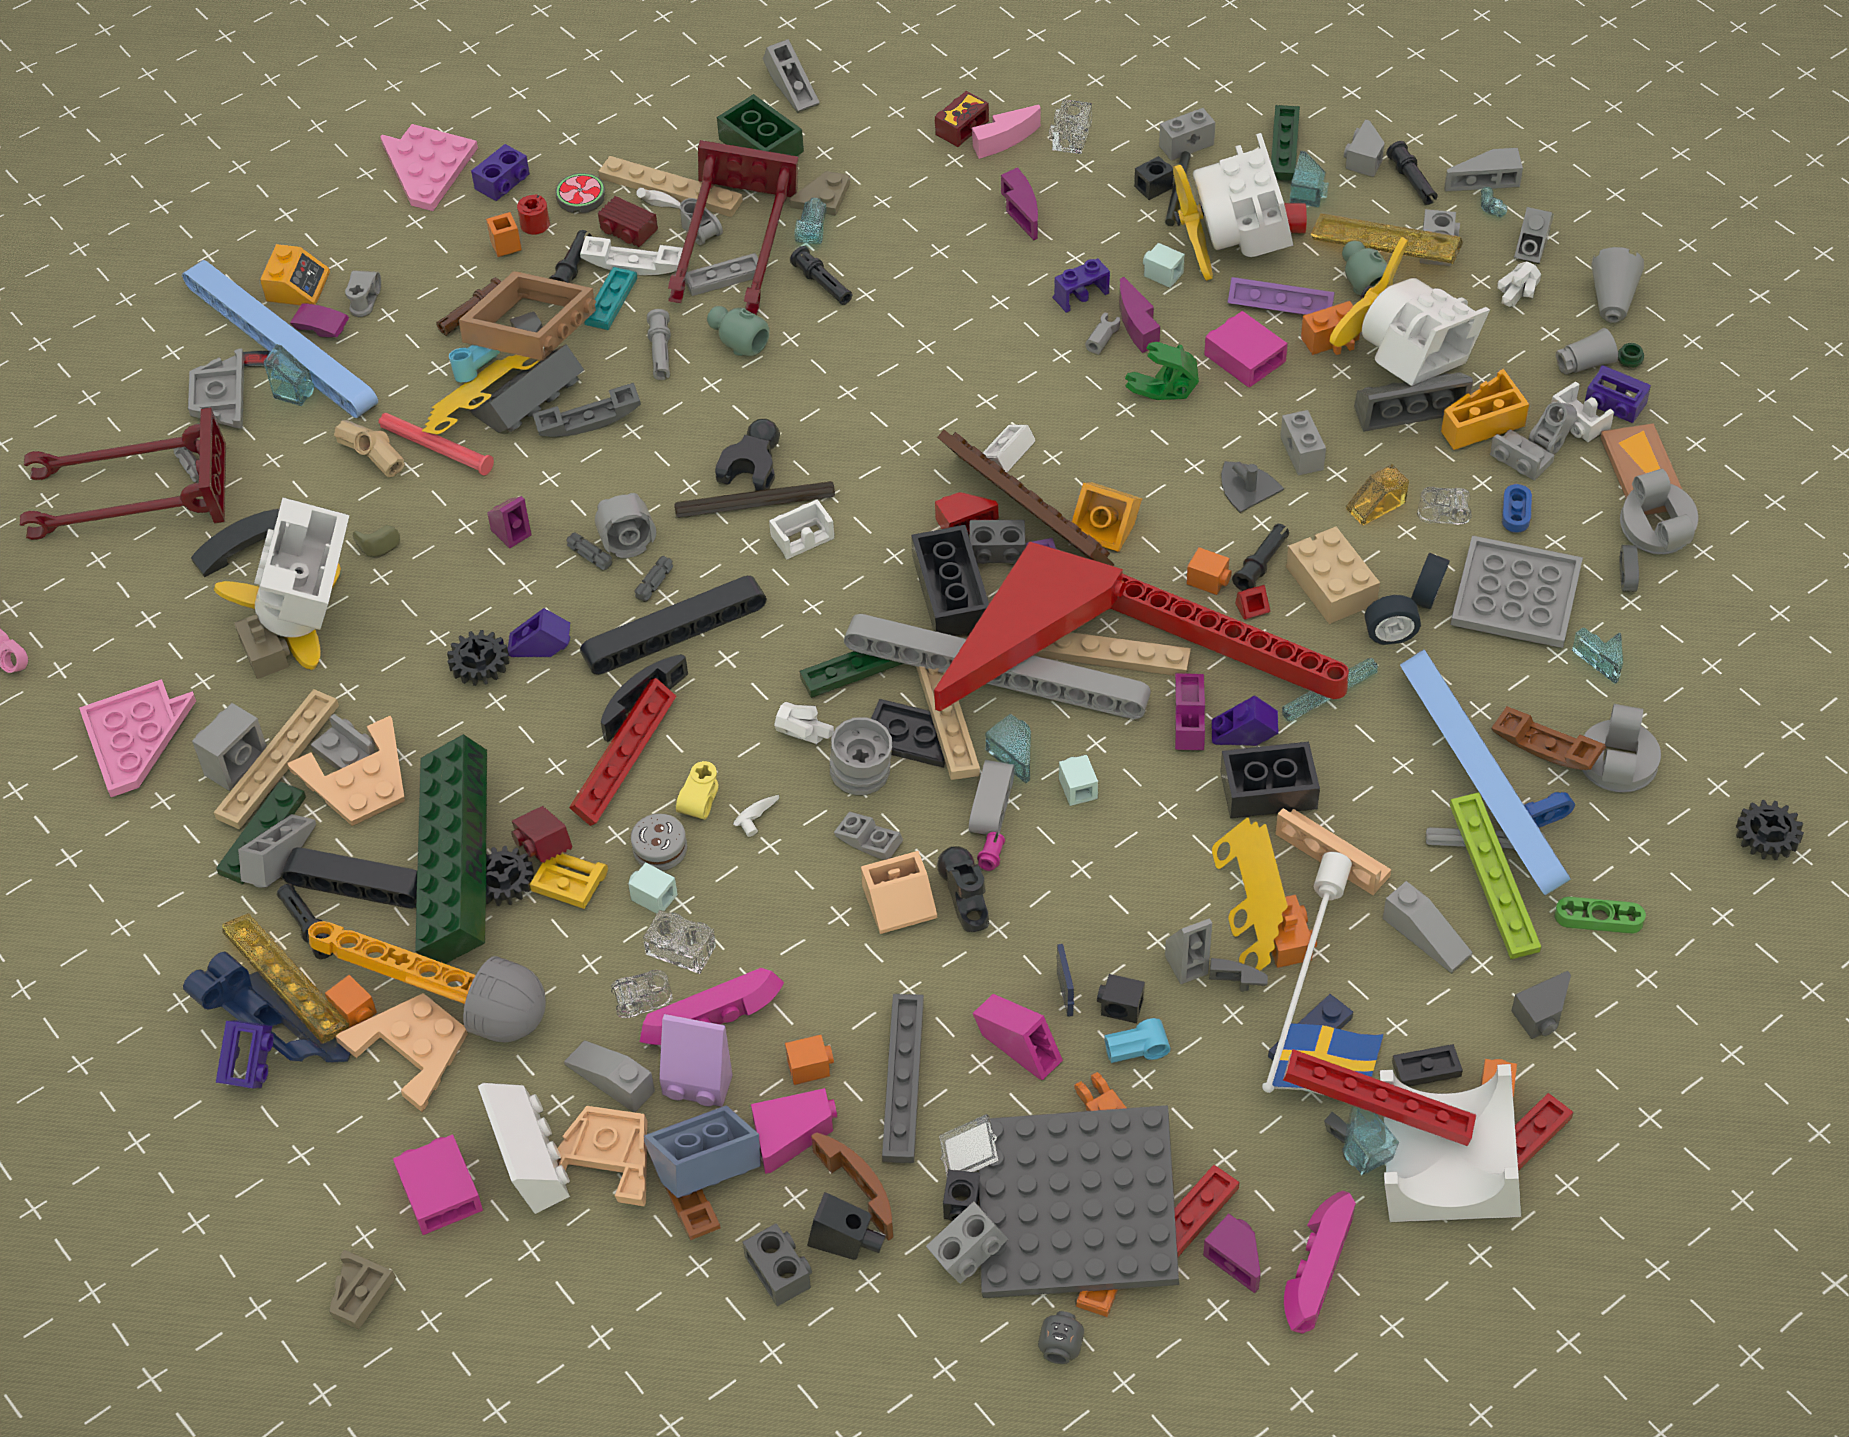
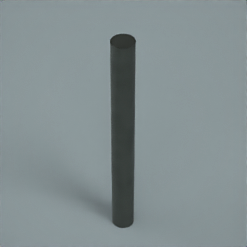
M1184 151L1181 153L1179 165L1183 167L1187 174L1191 154ZM1175 181L1165 219V224L1168 226L1175 224L1174 211L1178 212L1179 208Z

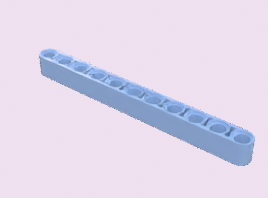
M202 260L182 273L185 284L192 292L265 349L273 351V354L351 416L358 418L378 404L375 392L367 384L210 263Z
M1422 650L1400 664L1543 894L1547 895L1571 880L1426 651Z

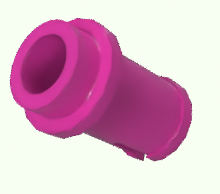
M996 832L988 833L983 850L977 855L978 865L984 870L992 871L1000 864L999 855L1005 843V838L1000 833L996 843L993 842Z

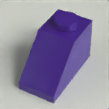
M543 608L510 632L508 656L552 657L568 646L571 623Z

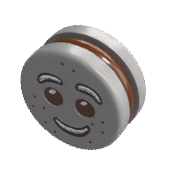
M652 814L642 818L632 829L631 844L633 855L641 866L648 863L663 871L673 868L685 857L687 852L685 829L682 823L675 817L667 814Z

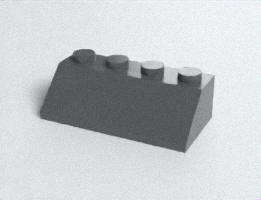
M567 344L554 349L543 361H539L527 370H522L492 393L488 400L477 408L471 409L470 412L498 433L507 429L509 432H512L522 425L521 419L524 416L531 417L533 413L539 412L542 409L540 407L541 403L545 400L549 403L560 395L559 389L563 386L568 388L579 380L577 376L584 369Z
M1459 372L1432 377L1413 386L1403 382L1374 388L1367 387L1357 390L1354 408L1363 432L1443 418L1446 408L1466 394L1471 393L1473 379Z

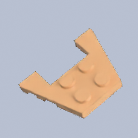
M391 716L367 726V731L378 752L327 776H324L312 752L287 763L291 773L295 776L297 775L305 782L309 789L319 794L326 804L351 826L405 801Z
M422 993L336 1035L337 1043L357 1058L376 1040L382 1038L420 1069L421 1072L401 1089V1093L406 1100L423 1112L428 1105V1099L433 1090H436L439 1086L442 1074L446 1067L452 1063L468 1033L464 1025Z
M586 1106L562 1136L564 1140L557 1148L561 1156L560 1159L556 1160L558 1166L562 1165L565 1171L568 1165L622 1172L623 1175L615 1193L617 1201L619 1203L645 1206L647 1147L644 1142V1135H647V1119L645 1114Z

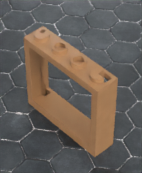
M513 271L459 319L462 342L543 361L596 311L593 288ZM522 298L564 307L537 333L495 323Z

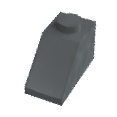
M1568 971L1515 994L1511 1011L1531 1039L1540 1035L1547 1036L1558 1028L1571 974Z

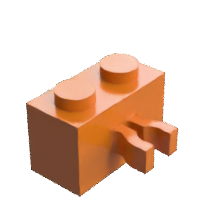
M1350 301L1303 316L1301 339L1312 355L1333 349L1336 355L1341 354L1342 346L1336 347L1329 340L1334 328L1352 309L1353 304ZM1360 333L1345 344L1349 351L1354 350L1355 341L1359 340Z
M1296 895L1285 897L1288 907L1282 912L1283 921L1278 925L1279 935L1274 938L1275 948L1271 951L1277 968L1303 963L1313 930H1309L1306 924L1308 922L1304 905H1299Z

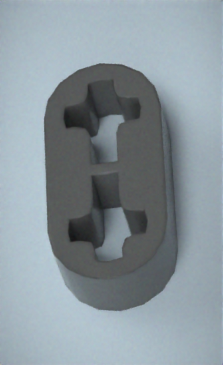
M1621 545L1619 556L1621 590L1636 592L1639 584L1637 546Z

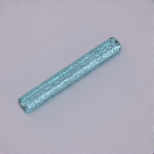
M1368 658L1348 669V689L1377 673L1378 665L1372 658ZM1309 691L1282 707V715L1287 721H1293L1330 700V698Z

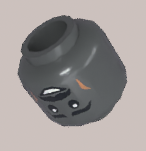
M1059 1311L1056 1315L1046 1317L1042 1323L1038 1340V1347L1044 1354V1358L1056 1364H1067L1070 1360L1077 1358L1082 1346L1084 1328L1076 1320L1075 1315L1069 1312Z

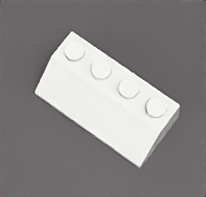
M492 1083L478 1085L510 1179L533 1212L536 1214L570 1197L565 1185L570 1180L562 1165L558 1166L556 1161L561 1156L553 1141L549 1142L548 1136L552 1135L546 1119L540 1117L539 1113L543 1111V1107L537 1095L530 1096L524 1085Z

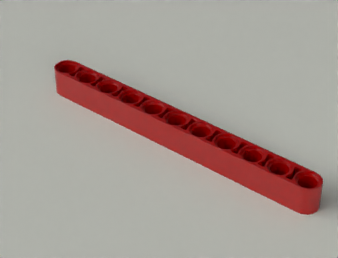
M1123 574L1122 581L1126 584L1124 593L1121 598L1117 597L1110 609L1327 698L1340 699L1347 694L1349 671L1344 663Z

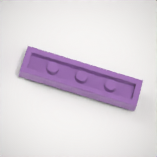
M1232 277L1228 303L1307 315L1332 307L1335 292Z

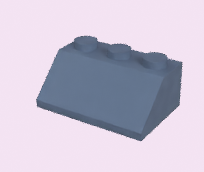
M727 1105L644 1135L645 1145L661 1183L677 1198L690 1195L694 1191L710 1185H716L723 1180L745 1174L747 1171L761 1166L759 1134Z

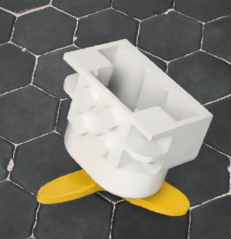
M1261 133L1256 134L1259 149L1243 153L1241 145L1235 146L1236 156L1194 170L1193 179L1200 201L1198 205H1196L1183 167L1181 165L1173 166L1176 192L1181 207L1178 213L1174 211L1177 225L1180 226V223L1181 225H1186L1201 272L1206 281L1213 279V272L1201 224L1202 219H1205L1212 245L1216 250L1239 244L1241 252L1245 256L1255 257L1293 246L1284 201Z
M1401 237L1381 280L1374 287L1369 285L1363 290L1360 296L1361 300L1337 324L1329 341L1334 346L1341 347L1362 332L1363 337L1379 348L1375 355V361L1413 386L1465 364L1490 309L1485 307L1474 311L1467 306L1468 301L1463 297L1455 299L1445 291L1437 288L1432 289L1416 278H1410L1393 285L1395 273L1408 242L1407 239Z
M282 498L274 530L268 529L254 584H258L259 587L245 583L223 581L215 584L214 591L228 601L255 609L263 626L277 635L284 636L290 651L299 664L306 669L313 670L317 667L321 656L319 639L315 629H321L331 590L339 579L341 568L338 561L349 515Z

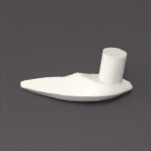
M644 188L637 190V196L651 205L680 209L681 203L668 194Z
M779 795L768 797L752 804L740 813L733 825L742 826L748 837L755 835L758 830L752 820L760 817L766 809L771 807L779 799Z

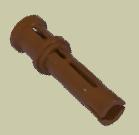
M494 277L491 279V283L483 289L475 290L472 298L436 322L439 331L447 336L460 326L459 319L499 285L501 281Z

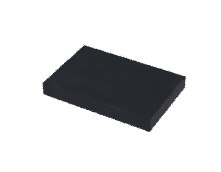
M879 699L871 719L881 723L892 737L891 755L944 768L946 762L930 711Z

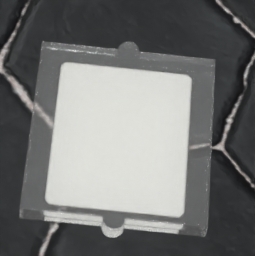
M987 1114L939 1135L942 1150L940 1159L944 1162L946 1177L948 1169L974 1172L998 1161L995 1146L997 1137L993 1134L990 1117Z

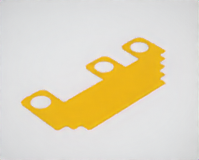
M520 355L507 356L503 360L498 359L479 372L475 379L464 383L432 407L434 410L430 412L432 415L428 417L430 421L425 424L427 427L422 432L432 434L443 433L458 421L455 418L447 417L459 407L466 409L477 408L491 397V394L482 393V390L512 368L527 370L541 360H537L529 366H522V364L530 358ZM481 396L484 397L480 403L472 406L469 405L473 399ZM450 421L446 428L438 431L435 430L439 424Z
M1246 818L1213 845L1212 854L1217 869H1221L1237 856L1247 898L1230 911L1228 919L1232 935L1235 937L1254 924L1258 941L1241 953L1239 963L1244 964L1247 955L1255 952L1258 956V963L1255 969L1260 971L1271 963L1270 952L1275 948L1274 938L1279 935L1278 925L1283 921L1282 912L1288 906L1267 825L1264 824L1259 827L1257 822L1250 824L1249 818ZM1223 842H1228L1230 853L1225 860H1219L1217 857L1218 848ZM1240 909H1244L1247 912L1246 923L1241 928H1237L1234 925L1235 914Z

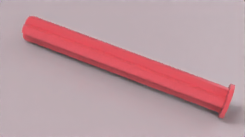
M383 413L381 418H379L378 423L381 428L472 467L483 476L487 475L493 467L494 459L491 455L484 456L436 434L422 432V428L388 413Z

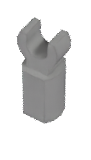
M1108 313L1102 314L1101 323L1096 326L1085 343L1088 351L1095 354L1101 353L1113 332L1119 330L1120 317H1117L1113 322H1108Z

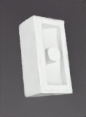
M1008 425L983 453L988 459L993 460L1002 467L1005 472H1008L1033 445L1035 438L1028 425Z

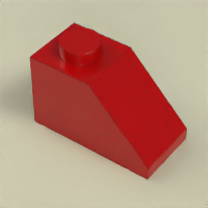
M958 492L935 501V518L941 529L965 525L968 534H970V520H999L998 503L995 500Z

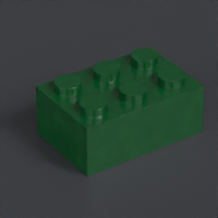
M754 94L716 117L719 140L726 145L798 156L804 152L802 129Z

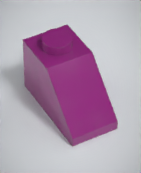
M522 496L510 498L487 512L491 531L509 549L532 535L525 499Z
M1228 1213L1204 1240L1203 1256L1253 1293H1256L1259 1289L1261 1272L1255 1232L1252 1231L1247 1222L1242 1219H1236Z

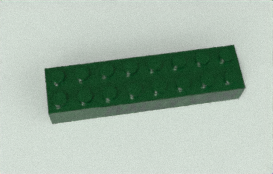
M464 734L420 758L415 952L444 964L485 944L487 749Z

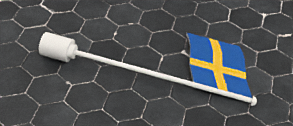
M1327 852L1323 855L1313 886L1316 893L1322 898V902L1267 1082L1262 1084L1263 1090L1267 1093L1273 1092L1274 1089L1304 1090L1317 1093L1283 1081L1288 1059L1293 1049L1370 1077L1373 1074L1384 1034H1357L1323 1025L1291 1023L1328 900L1342 897L1352 866L1351 860L1338 852Z

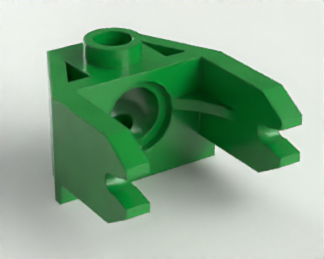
M1160 342L1149 343L1146 347L1150 351L1147 357L1153 362L1163 365L1155 378L1138 372L1127 373L1125 376V380L1128 381L1125 385L1126 388L1135 394L1155 400L1187 399L1199 383L1196 358L1189 352H1186L1180 344L1177 347H1173Z

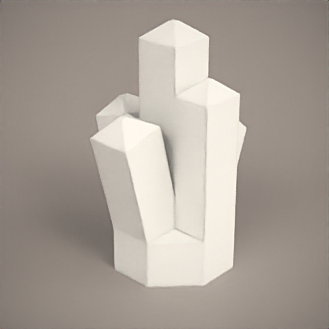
M1527 261L1520 263L1512 272L1498 281L1497 289L1505 293L1502 296L1501 304L1514 307L1522 296L1533 298L1535 287L1541 279V273L1534 264Z
M784 702L776 715L774 725L776 731L815 744L823 740V738H830L834 733V726L818 721L816 706L794 705Z

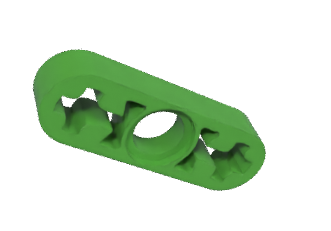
M1564 897L1560 899L1555 910V919L1563 927L1620 933L1639 932L1643 928L1646 917L1645 910L1637 903L1579 897ZM1566 909H1571L1573 915H1567ZM1583 910H1587L1585 917H1582ZM1602 910L1607 913L1608 918L1598 920L1593 917L1592 912ZM1615 913H1618L1617 920H1613ZM1627 915H1633L1635 921H1629Z

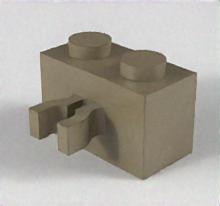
M257 614L234 623L239 640L257 679L289 667L286 656L290 655V651L285 639L279 641L278 636L280 635L271 632L263 626Z

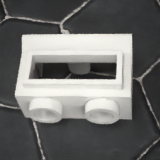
M1574 382L1552 397L1551 403H1568L1576 408L1577 419L1570 431L1575 437H1582L1585 441L1589 442L1599 436L1602 431L1611 429L1614 411L1609 409L1604 415L1598 417L1596 415L1598 406L1596 399L1591 397L1584 402V405L1579 402L1577 395L1580 384ZM1562 408L1558 411L1557 418L1559 421H1561L1564 417V411Z
M818 499L769 520L771 537L783 552L786 560L834 539L833 520ZM817 525L820 530L813 533L809 527ZM801 531V538L790 543L788 537Z

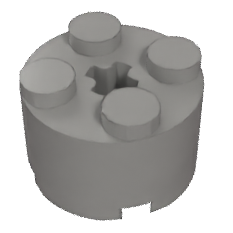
M635 493L619 495L611 499L602 500L598 504L595 526L607 552L615 553L620 558H630L640 555L647 550L646 546L650 541L653 543L656 537V527L645 502L640 499L639 495Z

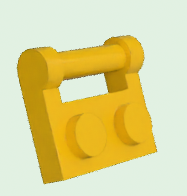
M562 852L561 855L557 854L556 858L551 857V860L546 859V862L541 864L530 883V888L532 892L585 909L600 881L605 879L608 866L600 862L594 864ZM560 864V865H563V866H566V867H569V868H572V869H575V870H578V871H581V872H584V873H587V874H590V875H589V876H585V875H582V874H579V873H576V872H573V871H570V870H567V869L558 867V865Z

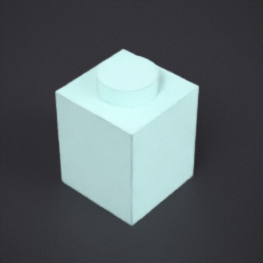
M1157 243L1143 258V265H1145L1144 277L1171 288L1184 273L1185 254Z
M1087 755L1070 757L1059 762V781L1070 806L1098 799V780Z
M645 863L639 871H635L628 882L631 900L660 916L678 895L675 877L648 863Z

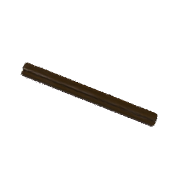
M832 481L678 501L675 502L674 508L676 517L680 518L835 496V488Z

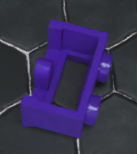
M1098 258L1087 260L1085 264L1074 269H1067L1063 274L1055 277L1054 295L1052 298L1067 313L1070 311L1069 294L1073 293L1079 301L1087 302L1089 300V292L1085 287L1093 283L1104 295H1107L1110 289V271Z
M1602 365L1595 378L1587 387L1585 401L1593 397L1598 403L1597 409L1604 412L1611 409L1614 411V416L1634 423L1647 404L1651 385ZM1604 380L1617 385L1616 390L1603 386ZM1629 390L1637 395L1632 398L1627 396L1626 393Z
M238 1020L226 1021L216 1083L247 1088H262V1084L266 1081L269 1071L266 1064L267 1055L271 1051L274 1042V1036L271 1033L272 1026ZM241 1031L253 1033L245 1079L233 1077L235 1062L240 1053L238 1044Z

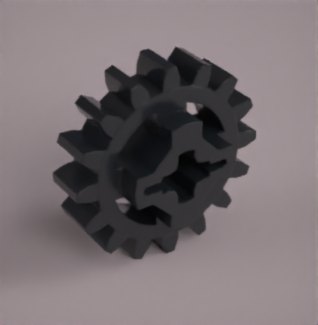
M480 630L478 635H474L470 631L468 638L460 635L458 637L460 643H451L452 651L447 652L449 669L453 672L454 678L461 677L463 684L472 680L473 686H476L480 680L486 685L488 684V678L491 677L497 680V673H505V665L510 662L507 644H504L503 638L499 637L496 639L494 632L486 636L484 635V630Z
M1761 800L1760 806L1752 802L1749 809L1743 808L1740 817H1738L1736 837L1743 838L1742 847H1751V855L1760 852L1761 858L1764 860L1767 855H1772L1774 860H1778L1779 854L1788 858L1790 852H1796L1799 843H1801L1804 834L1801 831L1803 822L1796 821L1798 817L1797 812L1788 813V805L1779 808L1778 802L1775 800L1772 805H1767L1765 800Z
M503 846L502 851L497 852V849L492 847V853L486 854V904L495 900L496 906H500L502 901L506 900L509 905H512V898L516 897L522 900V891H531L530 883L534 878L533 864L529 862L526 853L520 855L518 848L508 852L507 846Z

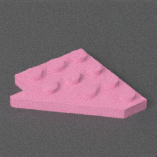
M414 124L410 125L401 139L381 135L382 145L411 206L434 211L478 149L476 140Z
M161 679L79 708L110 797L140 787L195 704L196 699L193 691L169 699Z

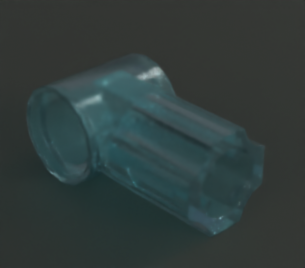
M811 198L808 202H805L801 219L796 221L795 242L822 243L826 204L819 198Z

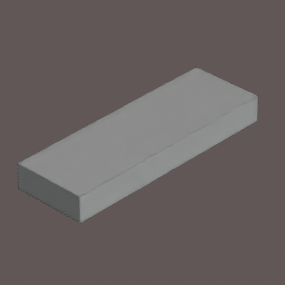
M754 253L686 272V285L691 296L753 279L758 257Z

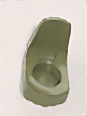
M385 525L371 534L354 531L353 539L367 556L375 557L381 556L399 545L400 533L395 527Z

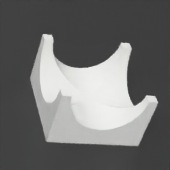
M1511 1064L1497 1065L1495 1075L1485 1084L1472 1090L1451 1094H1434L1412 1089L1401 1083L1396 1078L1393 1070H1380L1381 1081L1476 1114L1473 1135L1468 1146L1384 1117L1386 1172H1384L1390 1222L1521 1217Z

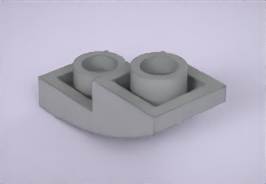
M849 812L834 831L835 836L843 842L882 860L890 859L903 841L900 832L878 827L873 818Z

